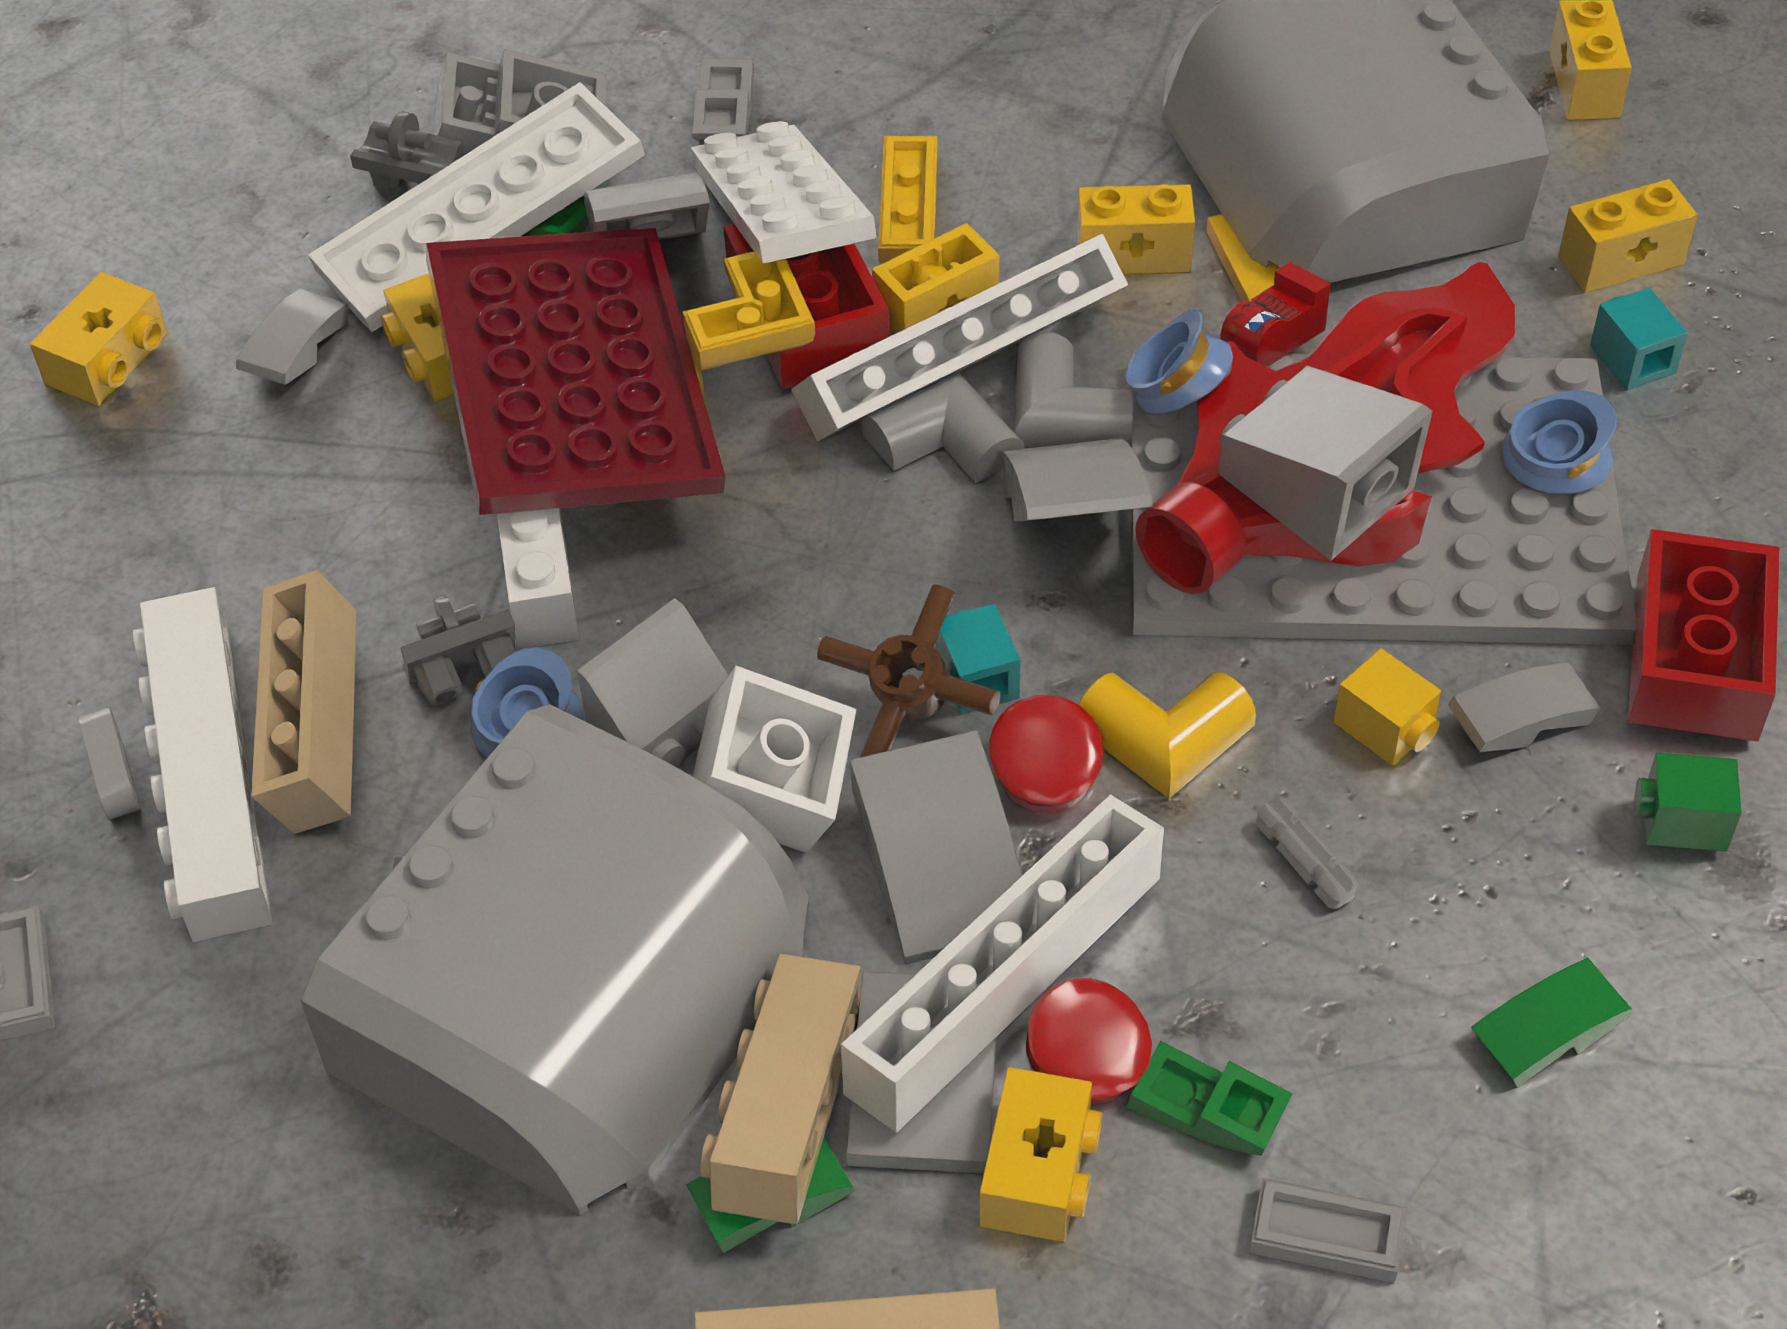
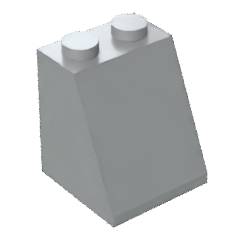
M1306 366L1288 382L1286 380L1277 382L1266 394L1263 402L1247 416L1240 414L1228 423L1219 440L1221 452L1218 474L1331 561L1414 489L1433 411L1422 403Z

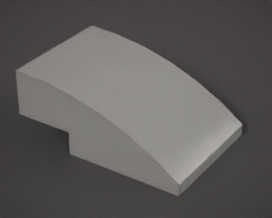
M504 49L499 64L447 52L437 83L433 135L462 141L464 155H466L579 82L606 106L607 74Z
M697 172L584 191V204L590 232L656 228L659 240L706 232L710 202L705 184Z
M1108 439L1000 451L1005 499L1012 498L1014 522L1153 507L1152 494L1143 468L1134 450L1124 439Z
M977 730L850 760L852 792L869 841L871 863L905 965L937 956L1022 877L1004 809Z

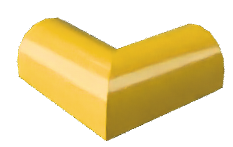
M754 251L724 259L725 272L736 299L683 312L688 344L694 363L699 371L803 346L812 342L815 336L814 320L787 260L782 259L763 264Z
M1113 672L1099 678L1087 690L1079 703V706L1093 718L1102 736L1103 749L1168 799L1174 796L1254 727L1256 720L1255 706L1250 695L1234 678L1220 672L1210 674L1167 712Z

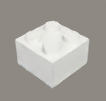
M735 666L709 703L693 777L741 805L771 832L779 844L807 853L836 819L857 709Z

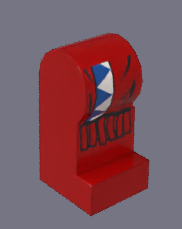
M1291 262L1287 263L1275 271L1273 286L1251 299V302L1244 300L1231 309L1223 322L1220 340L1226 343L1233 341L1246 357L1264 366L1273 364L1326 331L1331 283Z

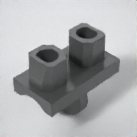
M401 111L396 114L391 124L373 121L363 145L358 149H354L350 158L353 168L370 172L374 186L391 190L400 187L404 180L415 182L419 185L460 159L464 155L462 141L419 131L417 116L413 113Z
M446 595L434 598L433 603L437 617L416 624L421 640L400 647L404 660L403 670L409 685L417 682L431 706H437L454 700L463 694L456 668L477 661L482 676L485 679L500 661L515 652V624L508 609L481 618L475 603L454 611Z

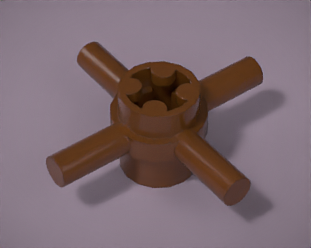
M933 584L912 634H900L889 637L880 643L875 651L828 636L823 637L817 651V658L821 661L869 676L871 689L882 703L860 758L890 751L904 717L915 720L930 717L941 709L945 701L991 716L996 712L1000 701V692L947 675L945 662L934 648L955 597V593L952 590ZM911 668L923 671L918 680L910 674L903 676V673Z

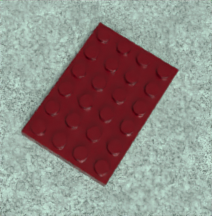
M656 228L426 243V263L479 515L724 493L725 472Z

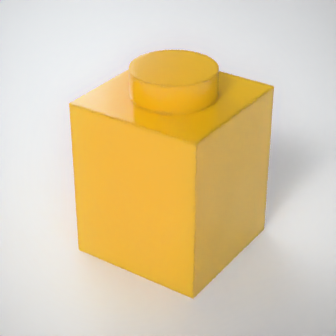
M1380 648L1340 683L1333 723L1394 766L1411 749L1416 752L1424 749L1435 736L1440 725V721L1436 716L1442 690Z

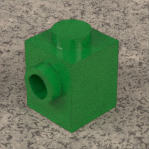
M1656 752L1648 778H1638L1634 794L1635 817L1645 818L1646 845L1727 852L1742 814L1737 759Z

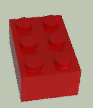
M735 224L723 226L726 258L753 252V249ZM855 243L786 258L814 320L815 336L813 341L806 345L766 355L782 389L798 385L810 375L890 337L889 308Z
M1656 529L1650 530L1637 575L1635 600L1636 626L1632 645L1627 722L1759 742L1776 695L1780 547Z

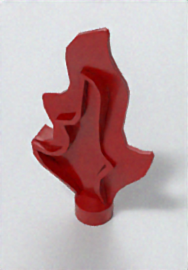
M1478 262L1473 264L1464 273L1443 285L1408 291L1382 292L1361 300L1345 314L1308 358L1277 371L1246 357L1233 341L1227 342L1233 354L1231 372L1220 386L1197 401V440L1194 454L1178 484L1157 500L1153 507H1149L1140 514L1136 522L1137 543L1143 557L1152 570L1164 582L1181 592L1201 594L1240 563L1244 555L1291 556L1361 567L1393 562L1418 545L1432 496L1412 490L1330 561L1218 474L1221 452L1219 440L1228 423L1240 414L1247 416L1258 407L1269 390L1281 380L1288 382L1306 366H1310L1422 403L1433 412L1418 474L1459 465L1484 448L1485 441L1474 427L1460 415L1455 391L1462 380L1498 359L1513 343L1515 336V304L1488 263Z

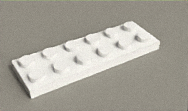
M579 82L316 249L308 256L315 271L343 302L348 303V307L372 333L382 326L381 316L388 313L383 290L429 273L426 263V243L520 237L582 197L584 191L596 188L645 156L641 140Z
M781 121L770 122L757 127V133L740 137H736L733 133L715 134L707 137L704 140L705 144L691 147L694 168L763 264L877 238L873 214L795 125L789 126L787 122Z

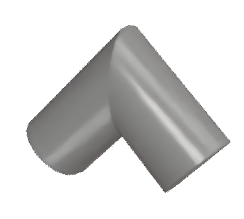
M1050 332L1034 333L1025 337L1020 342L1016 359L1014 433L1023 441L1024 447H1044L1108 439H1124L1131 446L1133 426V390L1131 388L1074 387L1073 345L1067 338L1059 334Z
M959 372L893 402L862 419V435L893 471L944 447L971 479L977 483L1002 470L1000 451L1025 449L1023 441Z

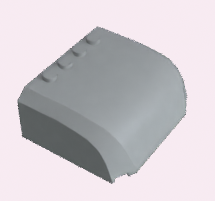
M1220 0L1203 12L1184 36L1166 71L1162 120L1249 257L1266 268L1272 263L1281 268L1291 262L1328 282H1335L1525 239L1550 155L1542 119L1451 0Z
M549 704L529 710L523 715L318 957L300 1001L326 1073L575 1213L582 1215L589 1211L587 1204L622 1184L628 1189L651 1176L737 1057L739 1041L743 1030H754L757 1022L754 1019V1003L760 980H771L780 953L803 957L806 913L809 908V898L792 861L771 832L741 805L661 758Z

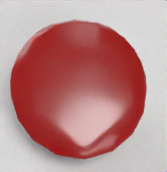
M1035 695L1018 700L999 716L993 726L989 739V754L993 765L994 777L1000 780L1004 792L1017 805L1033 812L1056 813L1073 807L1085 797L1089 788L1094 784L1102 767L1103 742L1098 726L1081 706L1061 696Z
M1092 978L1064 980L1047 990L1032 1009L1028 1024L1026 1053L1035 1072L1092 1082L1091 1105L1109 1103L1126 1093L1128 1089L1137 1084L1149 1066L1152 1040L1148 1023L1137 1005L1124 992L1107 982Z

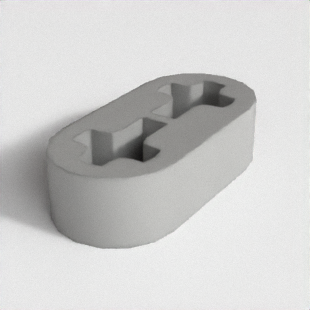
M111 708L79 716V726L89 764L107 819H114L141 810L125 748Z

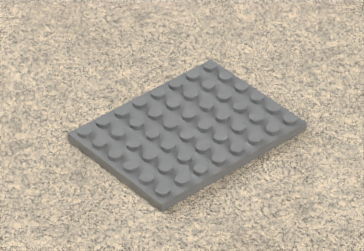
M1131 351V358L1136 351ZM1289 353L1267 367L1277 371L1308 358L1311 354ZM1499 357L1462 380L1455 391L1459 413L1484 439V448L1459 465L1417 474L1413 490L1432 496L1420 542L1390 563L1357 567L1291 556L1244 555L1240 563L1207 591L1201 594H1188L1164 582L1146 562L1137 543L1135 528L1138 517L1149 507L1132 509L1133 635L1632 646L1636 626V613L1614 467L1612 466L1609 474L1601 483L1590 489L1576 493L1552 494L1535 490L1518 481L1505 466L1501 449L1506 433L1511 429L1514 417L1524 406L1532 403L1533 400L1571 390H1586L1603 396L1597 358ZM1133 391L1131 447L1143 468L1154 504L1178 484L1194 454L1197 440V401L1175 412L1164 414L1147 413L1139 408Z

